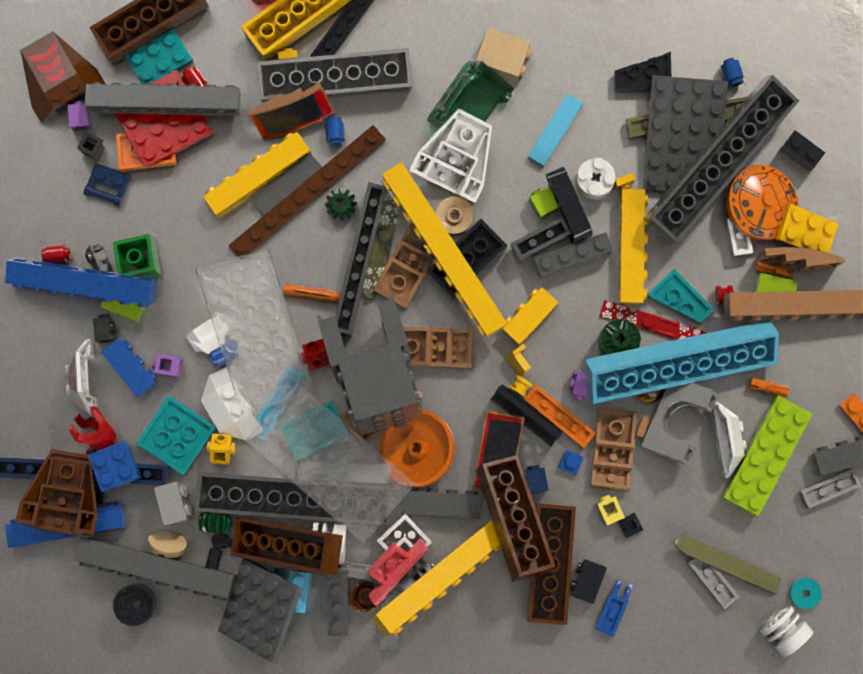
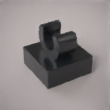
M635 512L617 521L626 539L644 530Z

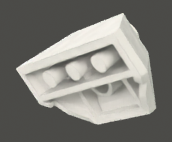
M225 365L210 374L201 402L219 433L249 441L264 432L228 367Z
M716 401L711 416L722 479L729 478L741 462L747 451L746 441L742 440L741 433L744 432L742 421H739L738 416Z

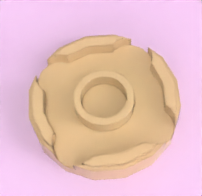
M161 530L153 532L149 536L147 547L155 555L159 556V554H162L165 558H176L182 556L184 551H186L187 541L176 532Z

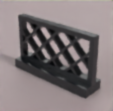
M505 385L499 386L490 399L509 414L525 416L523 426L550 447L562 435V430Z

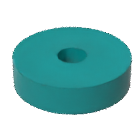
M799 578L792 583L789 596L795 606L802 609H811L819 604L822 598V590L815 580ZM804 590L809 592L807 597H804L802 594Z

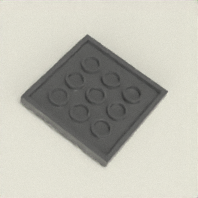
M243 558L232 589L231 598L228 600L218 631L267 661L277 663L302 588L254 561Z

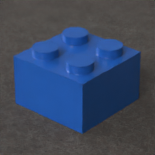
M122 441L88 455L101 492L106 493L142 479L128 441Z

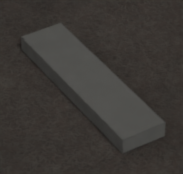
M311 153L308 154L252 201L253 204L265 215L320 170L322 166Z

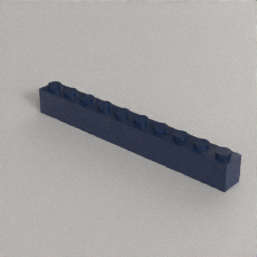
M0 457V478L34 479L45 460ZM137 464L142 479L129 483L146 485L169 484L170 466ZM93 471L94 482H98Z

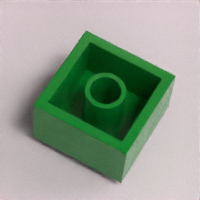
M150 234L113 242L117 273L146 278L162 276L156 239Z

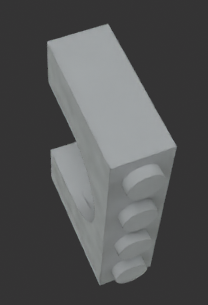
M695 383L665 388L666 391L663 398L658 402V409L650 420V427L648 432L645 433L641 445L650 452L686 466L689 465L696 448L670 435L668 429L670 417L677 409L683 406H693L711 413L719 396L713 390Z

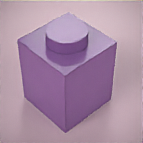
M75 101L72 105H67L69 127L72 131L91 130V114L87 112L85 103L83 101Z

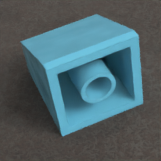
M275 568V574L302 588L294 612H308L313 573Z

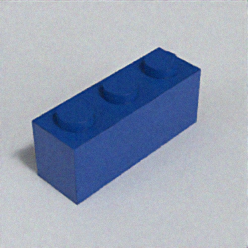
M118 338L101 353L136 397L141 398L157 385L155 381L157 377L151 369L148 371L143 366L145 362L138 354L136 356L133 354L131 344L127 340L123 341Z

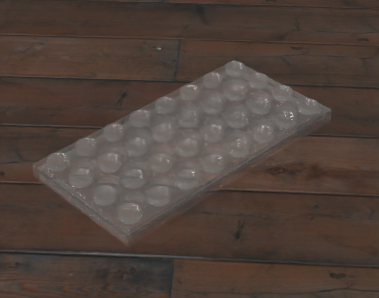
M269 249L196 267V274L241 414L315 394L316 391L307 364H303L301 353L303 352Z
M298 382L246 440L249 445L363 544L415 486L414 482Z

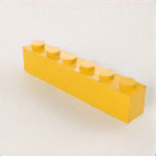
M298 132L286 135L283 138V142L273 144L268 148L267 153L257 155L253 158L251 164L241 166L232 177L227 176L221 181L222 184L216 188L211 187L205 192L206 195L203 197L217 218H220L288 171L311 153Z
M622 189L620 192L618 301L620 305H642L644 300H647V289H644V281H647V270H644V263H647L648 253L644 251V244L648 242V233L645 232V225H648V223L643 218L646 216L645 206H648V195H645V189Z

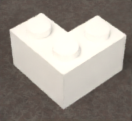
M406 514L377 540L385 550L393 542L399 547L405 542L410 548L420 538L427 547L432 543Z

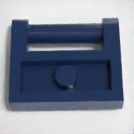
M95 163L83 194L113 202L114 205L120 207L132 176ZM98 184L116 190L118 194L115 196L95 189L94 186Z

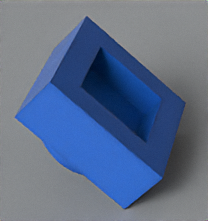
M565 450L558 468L577 475L584 457Z

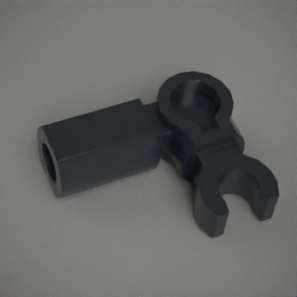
M215 533L212 536L213 548L209 549L206 568L218 570L223 552L220 549H227V546L232 547L233 539H230L229 535Z

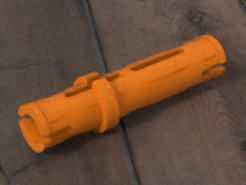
M285 283L283 295L319 300L320 303L326 301L339 304L341 292L325 290L323 287L317 289Z

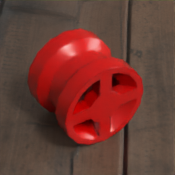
M732 285L715 287L717 305L723 304L724 294L734 293Z

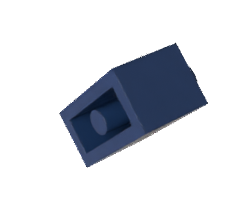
M539 465L527 467V471H524L531 495L549 491L545 468H540Z

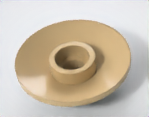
M458 196L448 197L436 209L437 217L450 234H459L466 231L473 222V208L464 198ZM452 214H458V219H452Z

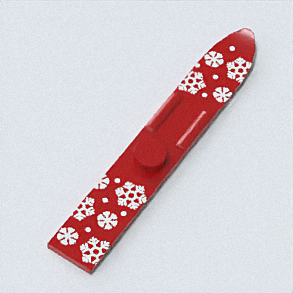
M604 300L600 317L610 320H629L639 329L675 340L707 334L696 327Z

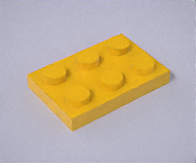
M790 203L786 205L776 240L794 248H807L830 253L838 223Z

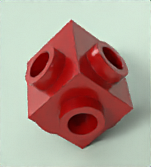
M323 338L302 345L304 353H301L303 364H308L310 371L330 364Z

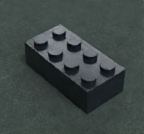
M482 219L477 221L455 243L477 277L508 247ZM435 264L431 265L426 270V275L453 301L456 298L455 293L457 291L453 286L449 287L444 277L446 274L444 271H439Z

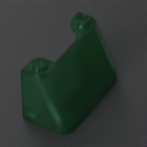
M468 61L460 69L435 105L427 121L439 129L457 109H460L485 122L498 103H506L512 97L511 93L515 88L483 61Z

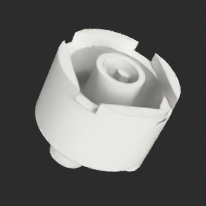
M593 158L585 161L580 166L576 175V188L578 192L587 199L599 200L606 197L616 180L613 167L602 158ZM592 177H598V182L596 180L592 181Z

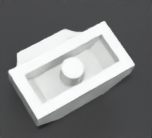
M730 218L726 219V231L733 257L752 254L753 249L758 245V241L742 234L734 226Z
M217 315L192 330L186 338L196 353L204 352L209 354L225 344V336L229 331Z

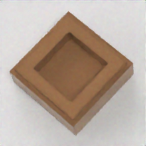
M644 417L640 419L635 437H644L650 422L649 419Z

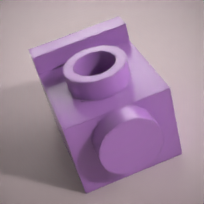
M157 354V358L153 359L152 369H155V374L180 378L183 359ZM166 363L171 364V367L168 370L164 368V365Z
M574 370L572 376H575V379H571L569 390H572L571 398L582 401L583 398L586 399L588 397L586 374Z

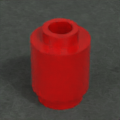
M188 67L182 72L183 76L181 79L186 85L195 84L206 87L207 81L197 67Z
M65 244L46 246V248L41 249L42 261L54 264L68 263V259H71L70 248L66 247Z

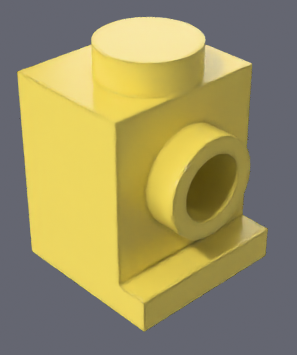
M610 495L599 499L600 503L596 505L605 526L625 518L615 496L611 498ZM606 506L612 507L611 513L606 512Z

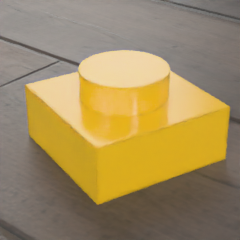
M286 48L278 52L279 60L298 58L297 50L292 48Z
M630 173L617 178L614 183L615 189L631 188L636 180L634 174Z

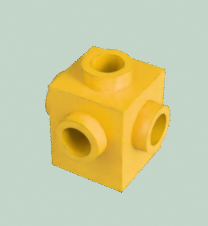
M212 434L211 442L208 441L207 453H210V464L230 465L231 454H235V443H232V435Z

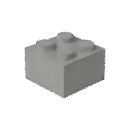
M176 481L154 488L164 526H172L192 520L193 509L186 500V497H188L186 485L183 486L181 482Z

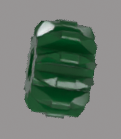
M342 188L338 189V194L332 190L333 197L327 196L326 199L330 202L325 203V207L330 208L327 211L328 215L334 213L333 219L340 215L341 221L344 220L343 215L350 219L349 211L352 213L356 212L353 206H357V201H352L355 195L351 194L348 196L350 193L348 189L344 194L342 193ZM341 201H344L345 207L341 206L342 208H338L337 202L341 203Z
M202 512L198 519L199 530L201 532L226 534L230 532L231 516L222 513Z

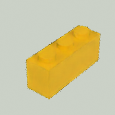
M542 287L539 290L535 289L528 296L530 300L526 304H520L515 310L517 314L513 318L509 316L506 319L507 326L503 328L502 332L518 346L524 342L559 303Z

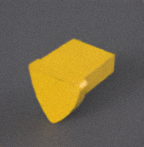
M524 343L505 357L519 376L531 368L521 354L526 349Z

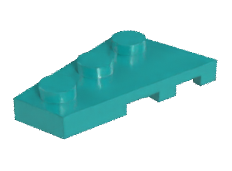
M676 269L671 271L647 294L648 297L699 324L714 311Z

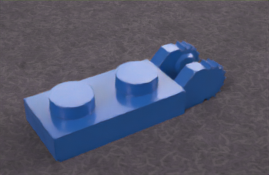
M617 579L612 593L609 594L595 629L612 637L615 635L633 585L628 584L623 598L617 596L622 582Z

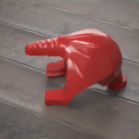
M91 406V412L94 417H89L85 420L80 413L74 417L80 428L90 427L95 429L96 432L81 434L74 425H71L69 428V432L76 442L89 445L88 450H86L87 455L117 444L115 429L96 406Z

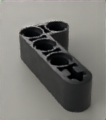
M561 167L546 173L547 182L565 223L571 232L569 237L571 243L591 238L593 235L592 228L566 169Z

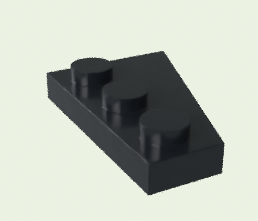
M671 51L664 53V55L650 58L647 61L615 70V91L650 90L652 75L672 77Z

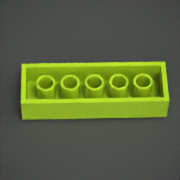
M779 395L775 396L751 439L745 456L738 464L725 488L721 499L754 517L759 516L813 414Z

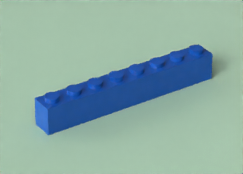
M21 258L6 260L5 283L12 284V287L23 288L28 286L30 290L35 291L47 289L49 293H59L60 291L65 292L67 296H77L79 294L83 295V298L86 299L99 297L101 301L111 302L118 300L120 304L137 303L139 307H149L150 304L156 302L158 279Z

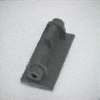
M96 244L92 248L89 245L85 257L87 262L91 263L93 270L114 273L110 262L102 263L108 260L103 246Z

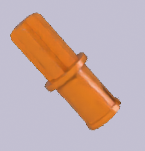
M761 260L757 261L755 267L758 272L790 280L793 279L794 274L792 273L795 272L794 269L779 266L778 263L772 264Z
M752 377L749 389L765 392L766 395L788 396V386L772 383V380L765 381Z

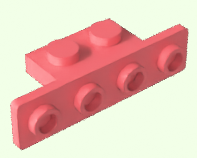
M421 538L408 552L393 542L368 569L369 575L379 581L378 585L369 593V597L375 606L386 598L393 587H396L403 576L410 572L414 564L425 555L428 548Z

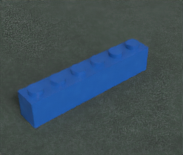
M118 501L106 503V507L99 508V505H97L98 519L95 533L127 528L123 504H118ZM16 519L10 520V524L5 525L8 548L76 537L74 535L37 530L15 523Z

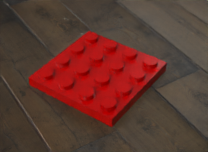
M177 70L152 82L160 86H168L169 84L186 86ZM114 113L146 169L213 134L203 115Z

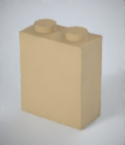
M488 27L475 62V67L518 81L519 76L523 77L526 66H524L525 59L529 60L533 50L530 48L531 42Z

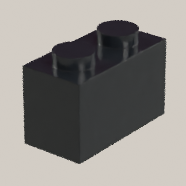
M796 130L779 149L809 172L815 168L826 153Z
M583 559V562L579 561L575 571L578 573L576 581L572 580L570 584V596L594 604L607 567Z

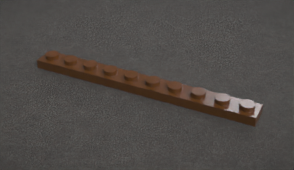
M372 125L228 245L229 248L242 261L386 141L385 137Z

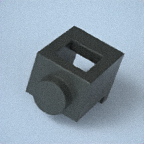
M85 132L77 149L82 154L98 161L105 147L102 145V139Z
M100 314L98 318H93L95 342L107 343L117 340V337L113 335L116 332L115 322L111 320L110 314Z

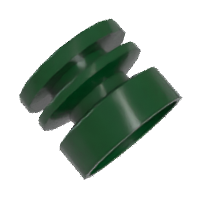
M612 320L605 325L598 336V349L602 355L636 349L640 347L641 336L636 325L629 320ZM619 335L625 340L621 344L615 340Z

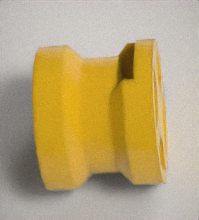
M517 375L515 377L516 381L509 386V389L525 398L527 390L531 389L533 385Z

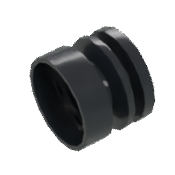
M131 584L123 587L113 600V611L116 618L128 626H138L147 622L156 610L154 593L142 584ZM133 599L140 601L139 609L131 607Z

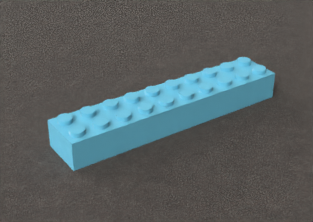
M768 320L585 359L586 391L593 404L776 365L778 363L779 333L771 321Z

